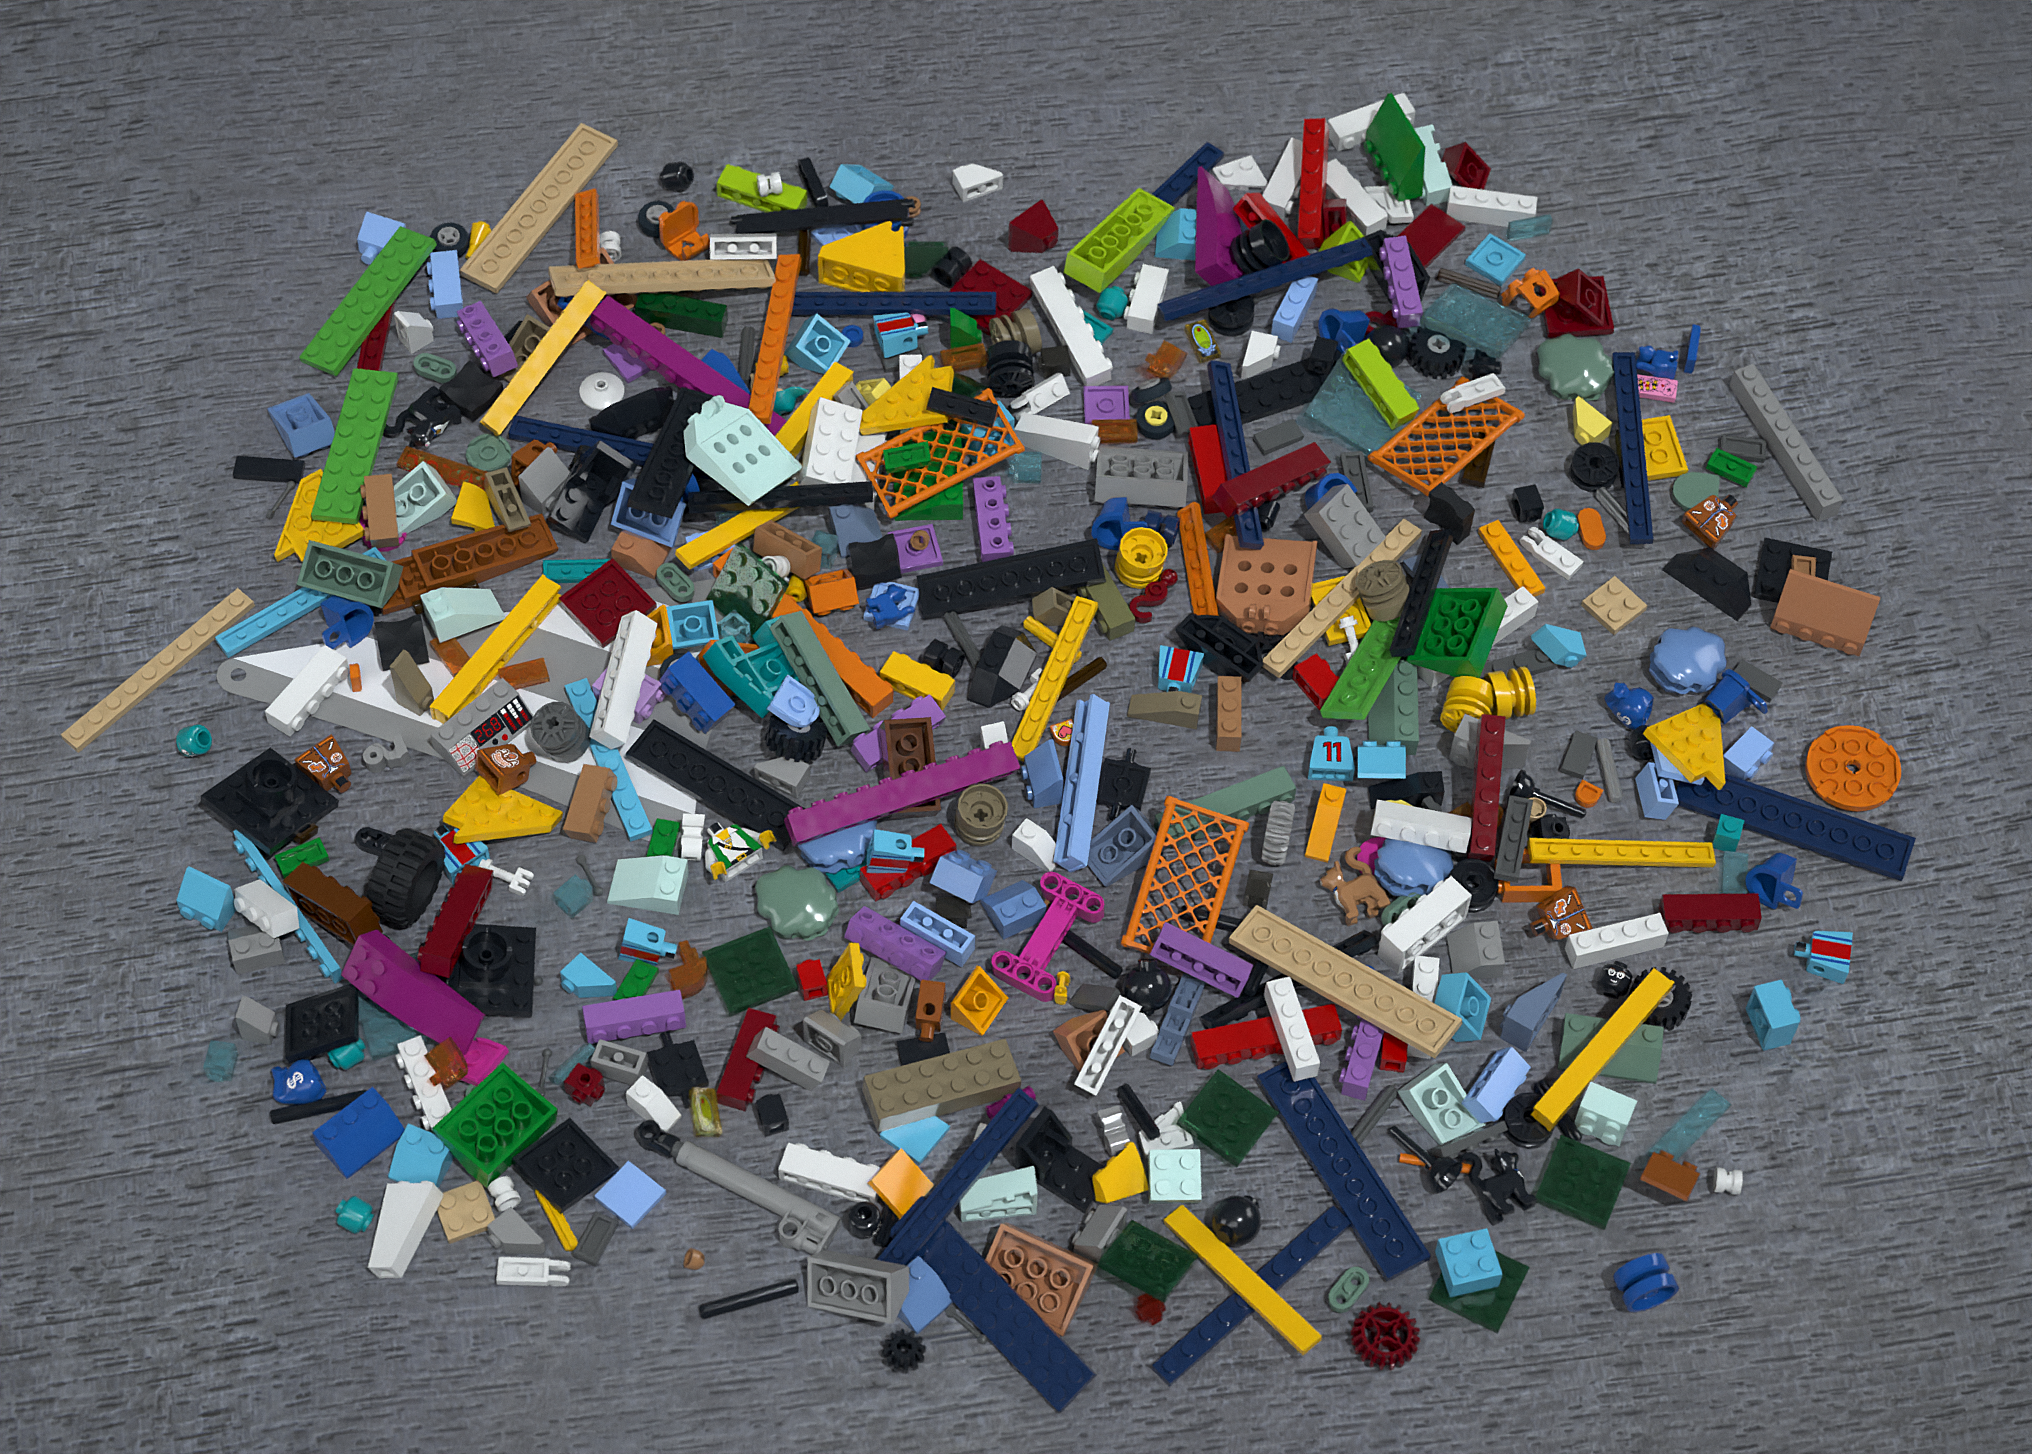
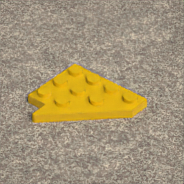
M929 355L862 412L859 428L861 434L868 435L948 422V416L927 411L926 408L932 387L952 392L954 377L952 366L934 368L935 360L933 356Z
M321 469L300 480L274 553L277 562L295 553L303 563L309 540L343 548L365 536V530L359 521L358 524L312 519L311 513L323 475Z
M1705 703L1646 728L1643 735L1690 783L1706 777L1718 790L1723 788L1725 785L1721 722L1720 718Z
M479 775L444 813L443 822L459 829L454 835V843L459 844L548 833L562 820L563 812L512 789L498 795L487 781Z

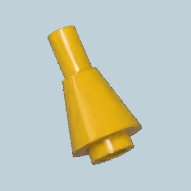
M483 221L472 223L470 246L465 256L467 260L492 231L490 226Z
M793 573L784 593L791 595L796 602L803 601L807 593L803 578Z

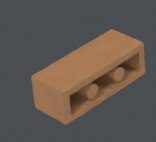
M392 474L364 476L365 484L360 485L362 499L366 498L367 506H362L364 520H368L369 527H364L366 541L371 542L372 548L400 546Z
M772 520L755 527L754 552L763 558L766 556L786 557L790 563V572L803 579L820 571L822 547Z
M1218 676L1216 687V751L1240 752L1242 737L1241 677Z
M583 764L563 830L571 839L597 843L599 835L602 834L604 829L603 821L606 813L610 810V799L618 783L617 776L610 768Z

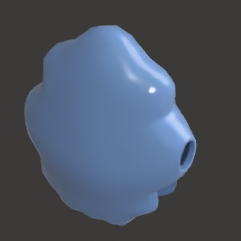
M1692 626L1687 630L1669 628L1661 634L1657 645L1654 646V652L1650 654L1651 664L1649 672L1666 692L1680 695L1688 692H1706L1715 686L1717 675L1726 668L1725 643L1717 634L1706 632L1699 627Z
M877 819L798 845L802 858L810 867L818 869L823 874H836L842 869L855 868L866 858L873 831L877 829Z
M1386 838L1382 848L1378 850L1379 858L1374 861V876L1382 887L1394 896H1408L1412 892H1416V894L1421 896L1424 894L1429 895L1433 891L1434 886L1439 881H1444V879L1448 878L1450 871L1453 869L1451 850Z

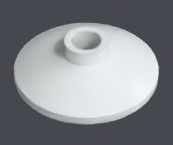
M594 373L581 383L579 390L580 398L586 406L595 410H603L623 399L624 385L617 376L611 373Z

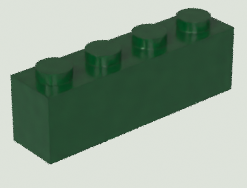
M640 292L635 305L636 315L648 324L660 323L665 328L723 338L728 323L727 305L659 292Z

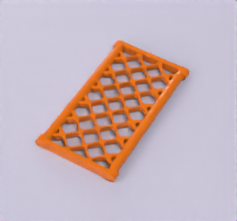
M1462 376L1449 390L1455 388V386L1470 382V380ZM1493 397L1485 400L1490 404L1479 402V404H1473L1468 407L1464 406L1462 410L1465 411V416H1453L1451 412L1449 417H1438L1436 412L1439 409L1448 411V404H1443L1439 398L1381 448L1370 453L1368 459L1370 462L1428 496L1429 492L1439 483L1445 484L1513 424L1525 418V414L1500 398ZM1478 409L1481 411V415L1471 416L1468 414V410ZM1484 409H1496L1497 414L1486 415L1484 414ZM1500 410L1504 411L1507 414H1501ZM1486 420H1497L1500 425L1497 427L1487 426ZM1425 421L1435 423L1436 428L1424 429L1422 424ZM1465 421L1468 427L1457 428L1454 426V422ZM1470 421H1482L1483 426L1472 427ZM1450 422L1452 427L1440 428L1438 423ZM1472 432H1484L1486 437L1483 439L1473 438ZM1411 433L1421 435L1422 440L1410 441L1408 436ZM1451 433L1454 439L1443 440L1440 438V434ZM1456 433H1468L1469 438L1458 439ZM1436 434L1438 439L1426 440L1424 435ZM1458 444H1470L1472 449L1469 451L1459 450ZM1397 445L1407 447L1408 452L1396 453L1394 448ZM1437 445L1440 451L1429 452L1426 450V446ZM1442 445H1454L1455 450L1444 451ZM1422 446L1424 451L1411 452L1410 447ZM1444 456H1456L1458 461L1456 463L1445 462ZM1423 457L1425 463L1414 464L1412 458ZM1428 457H1440L1441 462L1429 463ZM1384 458L1392 459V460H1393V464H1392L1391 462L1387 461V460L1384 459ZM1408 458L1409 464H1397L1396 459ZM1441 468L1444 473L1440 476L1433 475L1429 469ZM1404 469L1410 470L1411 475L1405 472ZM1426 469L1427 475H1415L1413 470ZM1420 480H1427L1429 482V486Z
M990 388L981 391L982 394L974 397L982 401L990 400L991 403L998 405ZM998 405L995 420L999 417L1005 426L1004 428L996 426L990 428L948 416V420L953 419V421L958 422L954 431L944 430L943 423L914 427L865 453L862 451L856 454V460L862 466L868 479L872 481V486L885 507L887 516L892 519L898 516L899 512L1014 454L1018 455L1024 452V445L1016 436L1000 406ZM968 424L973 427L970 434L966 435L958 433L960 426ZM977 427L988 429L984 438L973 436ZM931 429L937 432L936 439L928 441V443L932 446L930 451L931 460L942 463L939 472L928 471L929 466H925L923 469L914 468L907 470L903 479L893 478V473H889L887 476L877 474L879 467L885 465V461L882 460L883 450L903 446V443L911 439L917 443L925 442L927 440H923V433ZM991 431L1003 432L1001 440H989ZM947 434L953 437L950 444L945 445L938 443L940 436ZM1007 434L1010 435L1015 444L1009 446L1003 443ZM956 438L968 439L964 448L954 447L953 444ZM978 441L983 444L980 451L975 452L968 450L970 443ZM987 444L998 446V453L990 457L984 454L983 451ZM936 448L947 449L944 458L933 457ZM950 452H961L960 461H949ZM970 454L977 456L978 463L968 467V465L963 464L965 456ZM869 460L877 463L873 472L869 470L866 464ZM946 465L957 466L956 474L950 477L942 474ZM910 472L922 473L919 482L907 481ZM926 475L937 477V483L930 487L922 484ZM875 479L886 480L883 489L879 488ZM890 482L901 484L897 493L887 491ZM906 485L917 487V494L909 498L902 495V492ZM885 496L896 497V504L890 507Z
M1166 796L1164 802L1166 807L1126 935L1122 936L1120 945L1150 954L1154 944L1148 932L1155 928L1162 929L1165 922L1172 920L1176 922L1179 929L1185 932L1197 928L1203 934L1202 940L1211 944L1243 835L1248 831V822L1178 800L1172 796ZM1175 807L1191 811V813L1180 817L1174 810ZM1197 814L1212 818L1214 821L1204 825ZM1190 816L1195 817L1199 824V828L1192 832H1188L1183 824V820ZM1220 821L1236 826L1235 831L1225 832ZM1178 823L1184 831V836L1173 839L1168 834V829L1170 825ZM1212 824H1217L1222 832V836L1212 840L1205 829ZM1198 831H1202L1207 839V843L1200 847H1196L1191 839V835ZM1186 838L1192 846V851L1181 854L1176 846V842ZM1225 839L1230 844L1228 853L1218 854L1214 847V842ZM1173 846L1178 857L1167 862L1161 856L1163 847ZM1206 846H1210L1215 854V858L1208 862H1204L1199 854V850ZM1194 853L1200 861V866L1189 869L1184 861V857ZM1176 861H1181L1186 872L1175 877L1169 865ZM1218 861L1224 867L1221 876L1212 877L1207 869V865ZM1165 868L1171 880L1159 884L1154 878L1156 869ZM1202 868L1208 876V881L1197 884L1192 876V872ZM1189 876L1194 887L1183 892L1177 883V879ZM1169 883H1173L1179 892V895L1171 899H1167L1162 891V887ZM1210 883L1217 891L1214 898L1205 899L1200 891V887ZM1157 890L1160 892L1164 902L1157 906H1152L1147 901L1149 892ZM1192 891H1197L1202 902L1191 907L1185 895ZM1177 898H1181L1187 907V910L1179 914H1175L1170 906V902ZM1165 905L1168 907L1172 917L1162 922L1158 919L1155 909ZM1200 906H1205L1210 912L1208 920L1199 922L1193 910ZM1152 913L1157 925L1149 929L1144 928L1140 923L1142 914ZM1185 913H1189L1195 922V925L1188 929H1183L1178 921V917ZM1144 935L1150 947L1134 942L1135 937Z

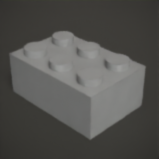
M1348 484L1333 486L1304 514L1342 569L1358 566L1386 538Z

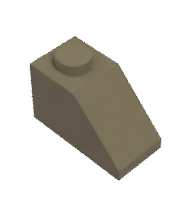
M1051 587L1032 599L1034 619L1049 626L1064 625L1075 598Z

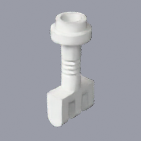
M1353 616L1340 619L1341 624H1339L1340 629L1345 628L1351 650L1350 653L1344 654L1346 665H1348L1359 646L1353 626L1358 623L1357 620H1354Z
M1041 668L1031 675L1030 682L1033 685L1024 693L1017 692L1013 695L1011 703L1016 710L1027 709L1029 700L1032 698L1043 673Z
M481 860L479 867L494 870V877L511 883L509 892L519 896L525 895L526 890L524 888L529 887L530 882L528 880H532L534 877L532 872L518 867L516 873L512 874L492 866L493 860Z

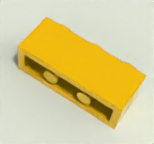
M893 651L880 670V678L883 681H888L894 691L912 700L919 696L925 698L930 694L942 711L955 693V680L946 673H939L927 664H920L906 654H899Z

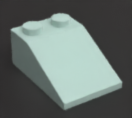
M424 461L394 485L399 537L404 532L409 533L441 517L457 502L456 497L436 469Z
M442 587L420 595L426 618L440 643L505 619V615L490 589Z
M664 855L618 859L607 904L679 915L689 874L687 859Z
M1447 1063L1434 1064L1397 1091L1410 1113L1439 1145L1485 1125L1484 1123L1480 1124L1462 1105L1466 1093Z

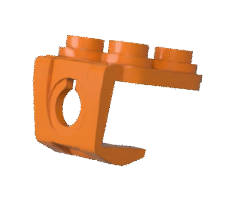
M682 201L673 212L669 213L666 211L659 216L661 243L678 260L690 261L695 256L709 249L710 240L708 234L700 236L696 231L699 225L698 207L693 202ZM686 242L693 244L694 246L690 247L689 245H686L685 247H683L682 243Z
M1534 267L1524 274L1523 279L1520 281L1516 279L1510 283L1508 289L1501 294L1503 298L1502 305L1505 308L1514 299L1522 295L1534 308L1528 316L1529 318H1535L1541 312L1554 305L1559 299V292L1545 269L1539 271V269L1536 270ZM1537 286L1543 287L1545 296H1537L1534 293V288Z

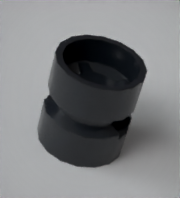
M954 246L932 267L931 272L938 283L944 287L952 288L961 279V275L964 276L972 267V260L964 250Z
M934 639L928 646L922 663L927 664L935 671L939 670V673H946L954 679L964 663L965 653L954 647L948 649L946 643Z

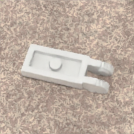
M1056 373L1022 393V396L1013 400L1010 405L1013 409L1020 408L1025 404L1027 405V408L1015 416L1017 421H1019L1023 413L1036 414L1070 394L1063 375Z
M1493 373L1455 386V388L1444 392L1440 400L1443 404H1448L1447 409L1450 413L1461 411L1464 406L1468 407L1505 394V387Z
M1531 527L1528 531L1532 539L1527 536H1523L1520 539L1521 545L1531 552L1532 556L1567 580L1583 566L1584 561L1548 536L1546 537L1536 527Z
M499 1257L496 1282L497 1285L548 1286L549 1284L555 1287H565L569 1284L567 1276L549 1275L550 1270L566 1272L570 1270V1262L550 1260V1258Z

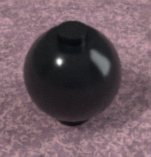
M1391 325L1378 326L1371 330L1365 339H1370L1373 345L1377 346L1381 356L1390 364L1391 368L1399 366L1407 356L1409 336L1405 331Z
M1138 959V966L1131 969L1123 981L1124 997L1142 1006L1139 1012L1145 1015H1152L1154 1010L1161 1009L1171 996L1172 985L1170 978L1163 969L1157 967L1156 959Z
M1249 1195L1229 1196L1222 1199L1215 1206L1211 1215V1227L1218 1240L1229 1246L1237 1247L1246 1245L1255 1239L1261 1228V1214L1256 1199Z

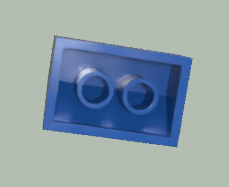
M371 1087L312 1133L316 1146L343 1176L348 1179L398 1141L405 1129L389 1104Z

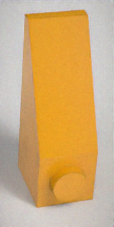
M1323 783L1305 857L1328 863L1345 801L1346 788Z

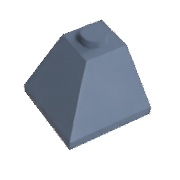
M856 503L829 507V521L841 559L851 557L849 543L872 542L882 538L873 509Z

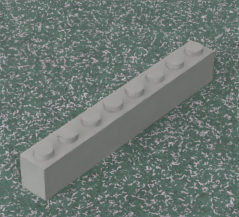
M1751 364L1734 370L1730 388L1763 439L1767 441V445L1817 522L1838 515L1843 501L1842 497L1756 366Z

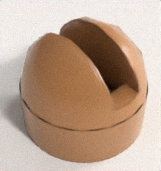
M923 530L914 532L910 539L911 545L917 550L925 549L930 542L929 534Z
M690 1248L684 1258V1267L691 1270L702 1268L705 1263L704 1254L699 1250Z

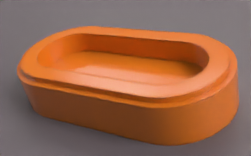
M1582 509L1577 518L1582 542L1588 549H1601L1606 540L1601 516L1595 509Z

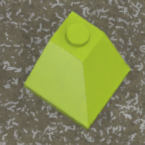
M1348 221L1323 242L1318 252L1360 239L1364 235L1352 221ZM1365 257L1359 261L1355 260L1346 263L1341 267L1327 269V271L1358 283L1368 268V262Z

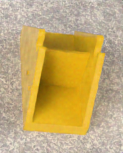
M887 221L823 245L818 254L819 283L851 292H905L904 227L901 226L898 231L894 232L891 230L892 222Z

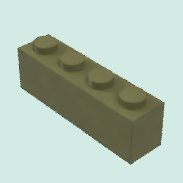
M1103 564L1106 582L1079 587L1077 590L1080 597L1098 602V609L1094 616L1098 621L1100 632L1106 634L1108 640L1111 641L1134 632L1135 617Z

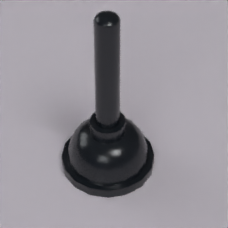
M1521 769L1518 772L1509 796L1526 799L1539 798L1549 806L1580 818L1585 817L1586 809L1540 792V789L1535 787L1534 780L1526 774L1525 770Z
M1392 1126L1389 1129V1133L1425 1163V1167L1428 1169V1180L1432 1185L1433 1191L1442 1193L1455 1182L1463 1168L1462 1162L1450 1157L1437 1158L1430 1156L1398 1127Z

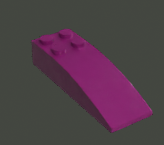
M1201 166L1198 168L1195 273L1211 286L1243 276L1244 271L1236 262L1231 247L1232 239L1241 234L1242 231L1239 216L1232 209L1235 204L1228 189Z
M374 930L360 935L341 976L376 1004L415 1030L462 1055L467 1054L485 1014L434 974L421 972V964L380 931Z

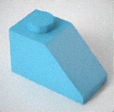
M1545 624L1531 635L1535 644L1555 664L1572 668L1587 656L1580 632Z
M581 952L560 971L562 987L571 994L573 992L579 998L614 996L617 992L616 981Z

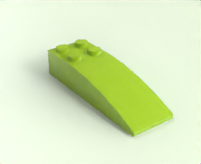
M1138 188L1067 253L1064 273L1101 293L1145 249L1174 212L1175 207Z

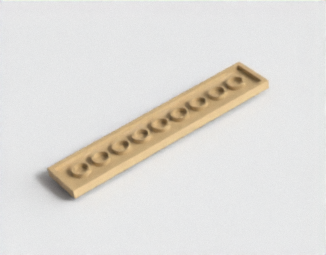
M581 123L459 270L460 276L497 294L572 203L575 195L581 192L617 148L618 141Z
M715 259L597 264L590 268L584 267L581 269L577 265L550 266L548 271L555 296L561 297L575 295L587 280L591 281L602 291L607 292L605 295H614L615 293L636 294L638 292L658 293L660 291L680 292L683 290L698 292L705 289L720 291L728 288L742 290L750 287L764 289L772 287L776 282L768 259Z
M1258 905L1253 908L1229 937L1231 945L1434 1059L1462 1025L1460 1017Z

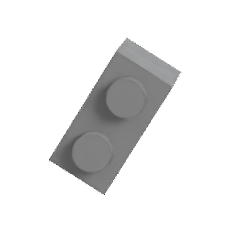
M599 1039L591 1059L592 1068L597 1069L603 1077L634 1085L642 1075L644 1076L648 1067L647 1054L645 1052Z

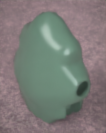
M1563 334L1558 338L1544 341L1538 347L1539 374L1550 382L1551 392L1560 399H1576L1579 396L1586 402L1597 401L1612 381V376L1614 375L1612 359L1604 354L1602 344L1594 338L1577 339L1571 334Z
M785 865L774 872L762 875L756 882L755 890L758 897V912L764 918L771 920L773 932L782 938L793 939L801 937L809 941L818 936H825L839 912L836 890L826 884L825 875L816 868L809 867L798 871L792 866Z

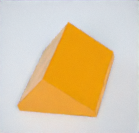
M661 605L647 615L648 618L657 623L655 631L656 637L652 642L650 659L646 666L662 664L666 658L674 655L665 605Z
M976 966L951 1002L950 1019L979 1035H984L1008 1000V997L980 966Z

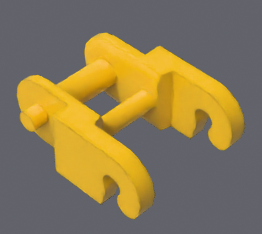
M1062 971L1057 973L1059 985L1055 986L1054 997L1057 1004L1065 1005L1068 995L1066 987L1069 986L1071 980L1070 975Z

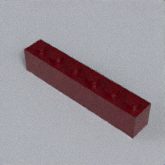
M1313 442L1222 483L1212 498L1228 518L1236 514L1240 516L1249 508H1258L1264 501H1273L1280 494H1288L1299 485L1304 487L1313 479H1321L1327 473L1326 469L1331 461L1316 442Z
M1482 714L1478 720L1470 812L1472 822L1467 859L1472 858L1491 862L1495 856L1506 716Z
M465 864L462 872L457 873L455 886L450 887L447 902L443 901L440 916L435 917L433 930L428 931L425 946H421L419 949L418 960L421 961V972L450 977L461 955L464 940L473 930L492 891L494 870Z

